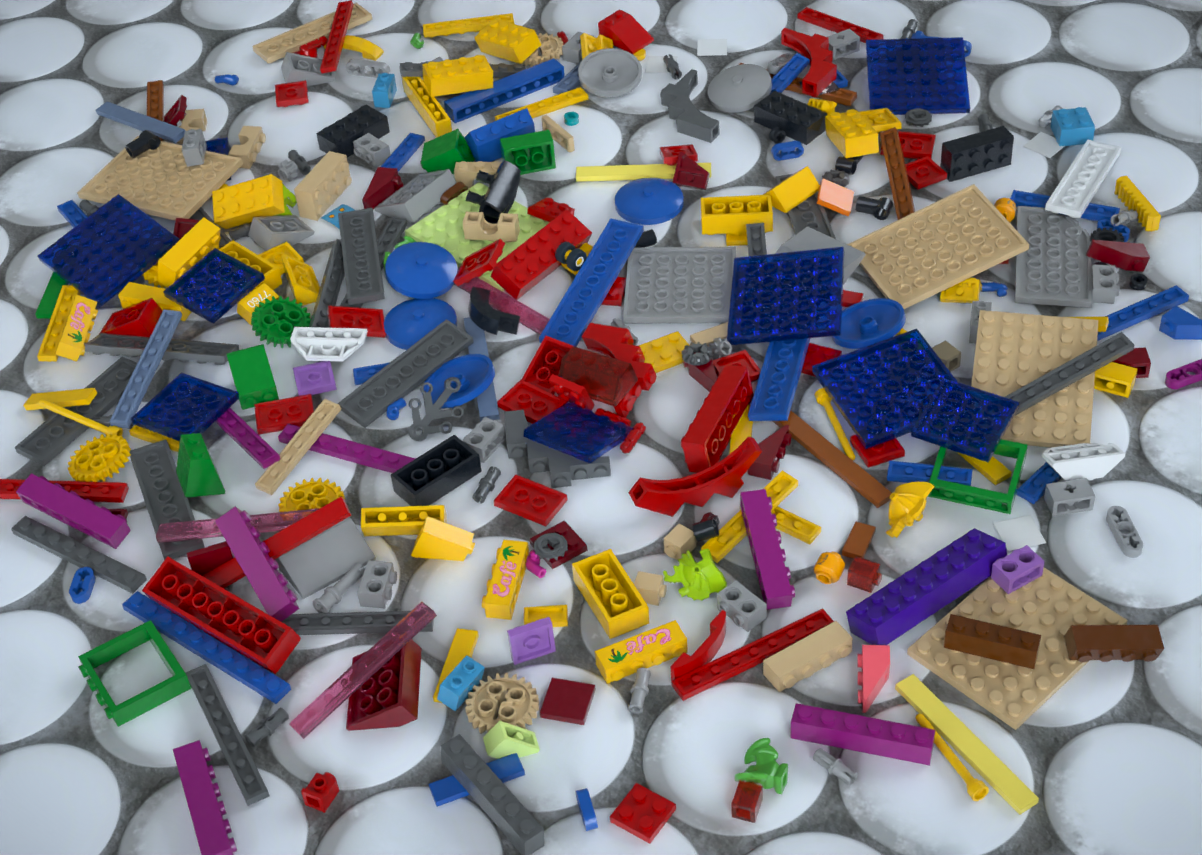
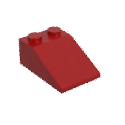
M618 10L598 22L599 35L612 39L614 46L631 54L654 42V38L633 16L622 10Z
M153 298L147 299L112 313L100 333L150 337L163 311Z
M545 336L521 380L554 395L556 392L553 391V387L549 382L551 375L554 374L569 380L576 373L577 366L581 364L584 355L573 345Z

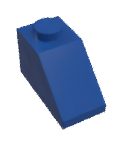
M1175 306L1162 315L1159 331L1173 339L1202 340V320Z

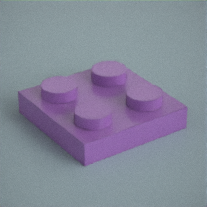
M330 361L293 368L299 396L337 390Z
M550 617L507 630L511 659L514 665L556 651L553 625Z

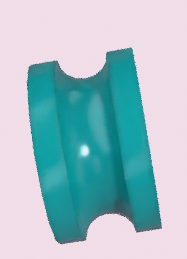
M565 113V124L568 126L577 125L579 123L578 113Z

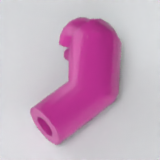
M531 550L527 556L526 568L537 577L543 578L546 574V569L540 566L539 556L535 554L534 550Z

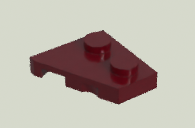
M680 152L672 182L678 186L706 190L710 173L683 152Z

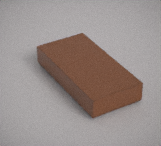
M855 522L843 547L842 556L863 561L876 532V527Z

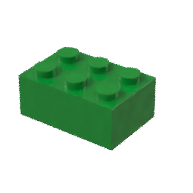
M549 130L500 139L502 161L506 160L521 170L520 175L556 168L554 142Z

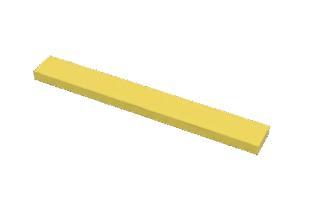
M697 163L710 173L709 178H711V163ZM647 164L576 167V182L637 180L642 178L673 179L676 165Z
M914 674L895 684V690L918 713H922L935 730L1019 815L1038 803L1039 798Z

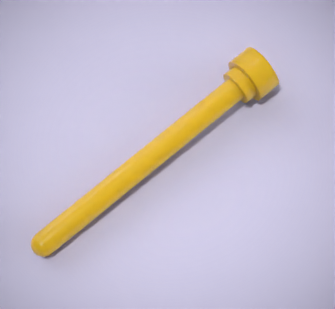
M818 389L814 394L817 403L824 406L846 456L854 460L855 454L830 403L832 396L829 389Z
M40 399L38 401L39 406L100 431L106 436L108 433L112 436L116 433L118 437L123 434V429L115 425L108 427L47 400Z
M922 713L916 715V721L921 727L935 730ZM935 730V745L965 781L969 796L974 801L983 799L989 792L988 787L982 780L974 779Z

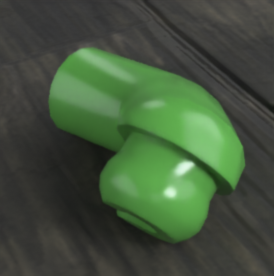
M415 33L410 41L411 45L417 49H421L424 44V40L420 41L421 35L419 33Z

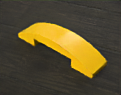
M350 35L345 36L343 48L362 52L363 58L376 61L384 53L379 46L366 39Z

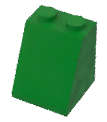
M456 129L424 143L420 164L428 173L450 169L451 173L454 174L456 162H474V156L466 139L459 129Z
M264 344L226 354L242 410L255 407L254 404L279 400Z
M201 433L181 435L176 474L185 498L225 494L217 468Z

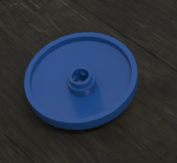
M642 178L631 181L622 186L615 195V209L619 216L626 221L639 225H655L667 222L681 212L684 204L681 189L673 182L660 178Z
M412 242L396 248L388 256L385 266L386 279L391 287L402 295L416 299L435 298L448 292L455 284L453 281L458 270L456 260L450 252L443 247L427 242Z
M414 298L404 301L392 308L384 319L386 338L394 346L407 350L446 319L457 326L456 312L451 305L436 298Z
M885 298L865 300L840 312L832 321L830 332L834 342L841 347L849 349L868 348L881 344L895 336L903 328L906 315L902 305L897 301Z
M469 354L444 363L424 383L428 382L433 386L431 397L432 404H434L445 389V380L450 377L458 378L461 382L459 391L452 393L441 407V409L452 408L467 403L483 393L492 383L496 372L489 357L481 354ZM454 381L450 384L453 389L456 387V382ZM425 385L423 388L425 392L430 390L428 385Z

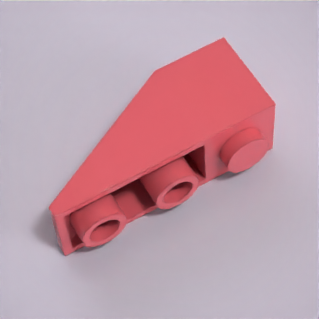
M862 645V654H857V667H862V672H858L857 679L858 685H862V690H858V704H862V713L868 711L889 678L890 645Z

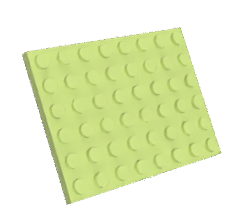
M478 182L458 195L457 198L455 197L450 200L447 205H443L406 229L405 236L413 238L416 242H427L443 247L451 253L456 260L457 267L460 268L465 257L495 242L465 239L463 220L466 212H479L480 209L479 204L466 201L469 190L482 196L486 194L489 187ZM514 201L508 213L518 214L520 227L517 242L503 241L505 243L502 249L503 253L496 263L550 222L527 214L528 208ZM487 271L478 277V279L500 292L505 291L491 278L492 271Z

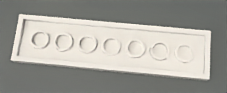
M1087 140L1047 201L1045 210L1056 214H1065L1072 218H1081L1119 156L1121 147Z

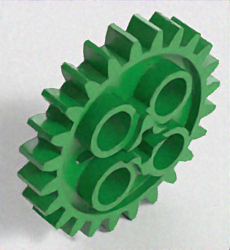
M272 296V301L266 298L265 304L259 302V307L255 306L254 312H252L251 325L252 331H255V336H260V341L266 339L267 345L272 342L274 347L280 344L281 348H283L284 344L291 347L290 338L294 327H309L311 319L310 313H307V307L302 308V303L296 304V299L289 301L287 296L283 300L282 296H279V300H276Z

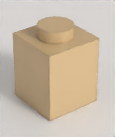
M678 524L664 538V553L677 560L682 558L681 555L683 553L686 554L687 550L692 552L696 548L694 532L681 524Z
M638 571L634 582L635 587L647 604L659 606L661 597L664 598L667 591L663 575Z

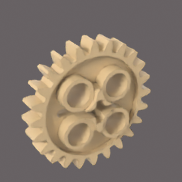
M540 33L538 38L541 43L539 48L542 56H539L538 49H536L521 64H524L525 67L528 65L533 67L553 58L560 59V56L563 55V41H561V38H558V36L553 37V34L548 36L547 33L544 35Z
M496 673V679L487 676V682L479 680L480 687L474 685L473 692H468L469 699L465 700L466 715L468 716L469 723L472 722L473 728H479L480 734L485 731L488 733L499 721L526 729L525 724L532 725V718H537L536 711H539V698L536 688H532L531 682L526 683L524 677L517 680V674H514L512 678H509L508 673H505L503 678H500L498 673Z

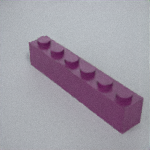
M31 473L16 491L23 503L114 549H117L131 531L127 525L128 521L119 514L116 516L103 506L100 508L91 500H84L73 491L68 492L57 483H50L43 476L38 477Z
M766 489L741 492L740 508L763 602L767 604V610L791 607L792 598H795L794 585L789 583V579H791L790 569L785 567L786 554L785 550L780 548L781 534L775 528L777 520L776 515L771 513V497H767Z
M235 506L215 520L267 614L282 622L300 609L296 603L298 598L291 589L287 588V579L282 573L279 574L277 570L279 565L274 558L269 557L268 552L270 550L263 541H260L259 537L261 535L257 528L250 524L252 519L249 514Z
M798 703L795 704L791 719L792 739L930 766L935 738V730Z
M200 740L173 749L201 855H234L233 852L237 851L234 838L228 837L232 830L228 819L223 820L222 815L227 813L223 801L218 802L217 797L221 796L218 783L213 784L212 782L216 775L213 766H208L207 764L208 761H211L207 747L202 748Z

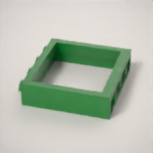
M946 428L929 481L935 487L928 497L1011 514L1026 460L1028 445ZM952 445L1017 459L1008 493L1005 494L937 479L948 446Z
M151 620L78 656L81 662L78 668L83 678L88 676L89 679L86 681L92 692L97 691L95 697L100 706H106L104 712L107 718H113L118 727L191 689L186 673ZM150 641L172 677L115 705L94 668Z

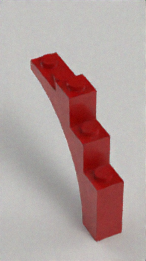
M784 28L781 31V44L792 48L810 60V69L802 79V93L817 97L836 79L837 65L832 64L833 51L829 50V38L816 33L813 36H809L788 28Z
M590 323L582 338L587 349L600 352L618 364L621 371V383L613 407L617 415L626 418L632 410L636 399L640 396L641 391H649L652 384L655 383L656 373L652 364L644 363L645 357L640 346L633 345L634 340L629 329Z
M748 436L726 458L703 471L670 480H651L640 477L628 493L635 506L671 517L676 514L684 502L703 507L714 493L733 498L744 484L741 479L742 476L762 453V450L755 439Z

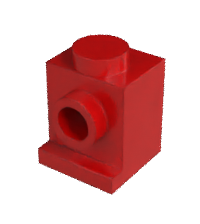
M325 772L323 775L316 773L308 786L301 790V794L306 806L325 813L338 794L339 787L335 776L331 773Z

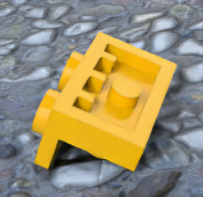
M968 278L941 291L940 301L951 303L979 301L982 284L976 278Z

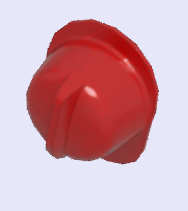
M324 42L313 45L305 50L294 52V54L317 58V46Z

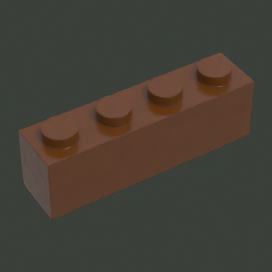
M950 614L945 631L944 648L1034 669L1039 653L1041 635Z
M1071 625L1064 635L1069 660H1078L1079 662H1088L1090 660H1100L1102 662H1109L1111 660H1122L1124 662L1144 660L1149 662L1156 660L1164 650L1158 625Z

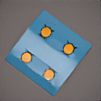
M342 204L321 217V219L330 222L340 229L338 213L355 211V209Z

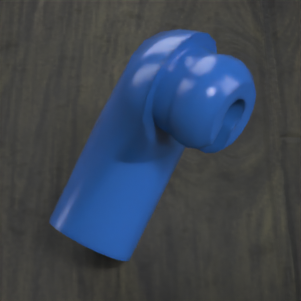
M237 75L215 76L217 84L225 83L233 86L239 81Z
M996 282L981 283V292H997L999 297L1007 295L1006 290L1008 288L1005 284Z
M403 398L398 399L387 407L386 416L388 419H398L399 410L407 405Z

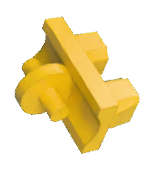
M810 98L807 105L830 115L835 112L834 108L837 106V103Z

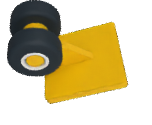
M563 242L558 246L555 257L557 261L561 262L563 268L577 275L593 246L584 243L580 248L576 249L573 244Z

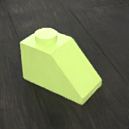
M499 721L483 737L487 755L497 759L517 753L520 758L540 751L535 732Z

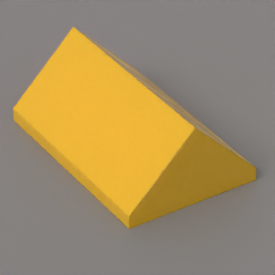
M807 166L763 195H771L772 206L787 213L818 192L820 185Z
M283 254L281 257L285 274L294 299H296V304L302 303L303 306L316 302L320 285L312 266Z

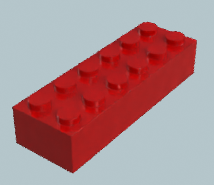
M565 210L499 261L492 271L491 278L515 300H518L562 265L555 257L556 250L561 243L569 242L578 249L584 243H588L592 232L571 212Z
M725 365L722 372L719 373L717 381L712 385L710 393L704 399L702 407L697 411L695 419L689 425L687 433L682 437L681 447L685 454V462L689 472L698 473L719 462L731 440L734 429L754 396L748 367Z

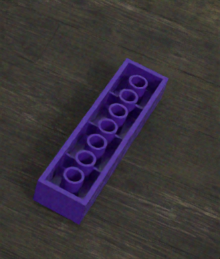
M976 528L970 530L962 537L847 610L846 614L850 632L871 645H888L990 577L993 563L997 559L1007 556L1006 543Z

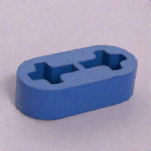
M790 141L775 144L771 149V153L775 160L781 161L802 156L804 148L801 142Z
M1108 219L1098 221L1097 229L1103 230L1106 227V230H1109V228H1113L1112 231L1118 230V233H1122L1124 242L1129 240L1130 229L1126 226L1112 225L1111 220Z
M82 567L74 574L69 589V594L74 603H84L91 596L96 577L90 567Z
M588 789L575 791L585 830L597 829V819Z

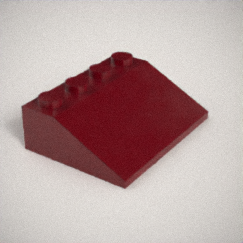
M407 634L353 657L346 723L348 731L400 727L417 720L422 648Z

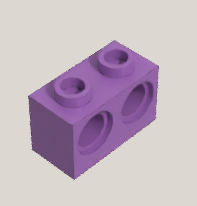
M1026 545L1014 550L1004 558L997 559L992 566L991 578L1007 594H1010L1041 577L1044 560Z

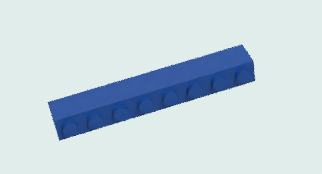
M555 58L494 81L493 88L469 91L444 101L445 112L454 123H458L558 83L565 77L564 66Z

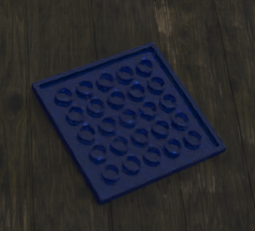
M963 37L866 40L870 110L888 108L894 115H905L913 109H924L931 114L970 113Z
M118 194L37 257L43 264L68 284L72 285L86 298L97 301L96 306L100 308L121 292L128 282L135 281L154 266L180 239Z
M844 247L734 258L727 341L731 345L841 335Z
M918 329L812 366V372L865 449L974 409V402Z

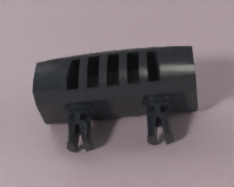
M506 160L500 164L494 175L479 170L476 181L488 183L490 186L486 194L482 196L469 190L466 201L479 204V212L484 213L485 220L488 223L497 224L500 214L508 213L514 203L521 170Z

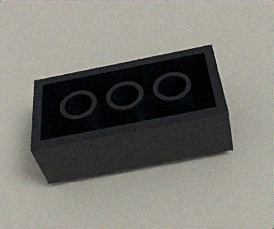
M773 91L754 105V122L771 130L779 127L785 131L787 137L802 144H809L826 131L825 116H827V113L780 92Z
M364 105L316 134L321 151L326 154L331 151L349 157L354 154L353 141L367 133L379 139L390 133L386 115L368 105Z
M1000 126L943 142L940 167L947 173V180L952 182L1011 165L1014 136L1005 126Z
M453 435L392 473L391 479L394 492L410 506H429L482 472L480 457L476 451L456 435Z

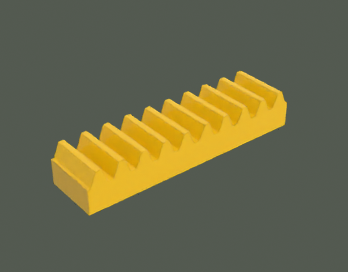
M1127 175L1119 177L1116 180L1114 194L1118 195V199L1125 203L1124 206L1128 207V210L1133 209L1137 211L1138 223H1142L1141 226L1145 227V231L1152 232L1158 230L1161 215Z

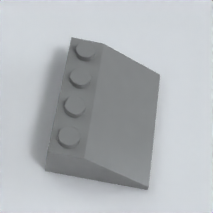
M450 169L419 174L374 209L376 212L388 217L407 219V222L416 223L421 219L420 216L432 211L431 208L433 206L441 204L440 198L442 194L455 185L456 181Z
M807 226L783 243L771 259L777 270L834 296L840 291L866 254Z
M348 517L276 558L275 561L279 565L278 569L299 595L305 599L340 580L356 563L365 566L368 561L376 560V557L352 519Z

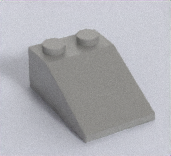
M286 52L281 66L285 83L306 80L308 87L333 82L336 80L334 72L322 74L320 71L322 59Z
M296 215L253 217L248 236L256 244L260 245L264 251H267L285 242L293 246L314 235L315 231Z

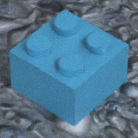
M1086 107L1053 110L1051 130L1059 146L1082 145L1087 140H1093L1095 125Z

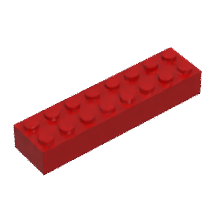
M168 556L142 589L151 600L275 675L301 640V637L291 627Z

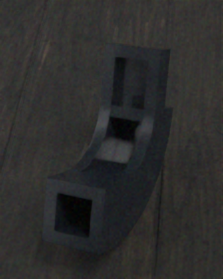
M473 286L468 307L471 320L479 328L491 334L497 335L498 331L517 335L520 316L494 309L489 304L491 290Z

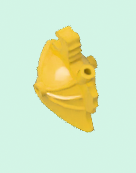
M910 482L895 488V491L889 497L891 501L889 504L888 524L892 528L887 530L886 533L890 537L897 538L905 525L912 526L914 520H922L926 499L935 486L928 482Z

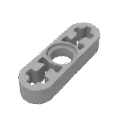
M782 54L770 61L767 71L770 74H777L794 54Z
M350 59L346 65V70L352 75L377 78L379 74H389L390 67L384 62ZM365 66L370 67L371 71H367Z
M1121 506L1110 507L1107 512L1106 521L1123 554L1131 558L1140 556L1143 542L1127 511ZM1120 529H1126V530H1128L1130 533H1129V534H1123V533H1121L1119 530H1120Z

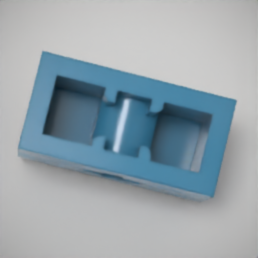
M382 73L378 75L372 90L375 107H391L397 91L394 74Z
M466 655L440 684L437 700L456 711L468 698V692H473V686L480 684L479 680H482L485 667Z

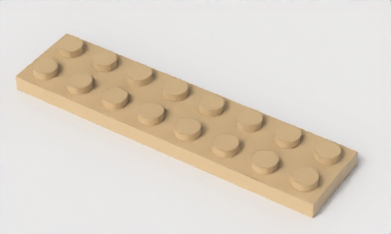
M354 3L347 30L372 20V14L358 3ZM335 12L253 45V51L269 64L285 57L286 52L294 53L300 51V46L307 45L306 43L315 39L319 40L322 36L328 39Z

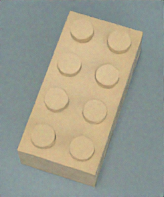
M329 151L294 188L300 217L318 221L352 183L346 155Z

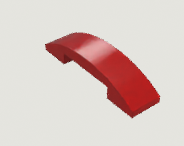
M722 610L710 623V636L691 656L683 652L670 666L671 681L709 663L714 658L725 638L726 611Z

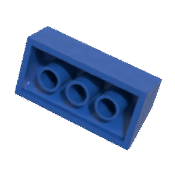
M526 108L470 131L465 136V139L476 162H493L502 158L501 138L535 132V126Z

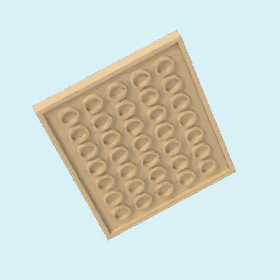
M161 141L157 149H148L135 158H131L124 148L77 194L81 199L174 221L176 218L189 219L212 196V191L218 190L243 165L242 158L206 151L204 164L187 167L182 153V145Z
M974 184L847 244L866 254L859 265L885 298L897 301L902 305L903 309L1029 250V243Z
M980 310L966 432L1019 442L1029 446L1049 448L1090 443L1095 371L1005 422L996 415L991 406L994 402L1097 346L1098 320Z
M1043 568L1041 577L1010 594H1007L990 576L912 644L907 650V655L1016 730L1088 663L1069 660L1064 635L1071 625H1127L1128 620L1046 568ZM950 614L1041 635L1035 668L1030 669L944 648L945 631Z

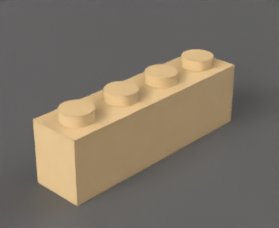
M835 621L763 660V675L778 692L791 688L795 683L804 678L811 677L818 670L829 667L836 660L847 657L852 652L853 638Z

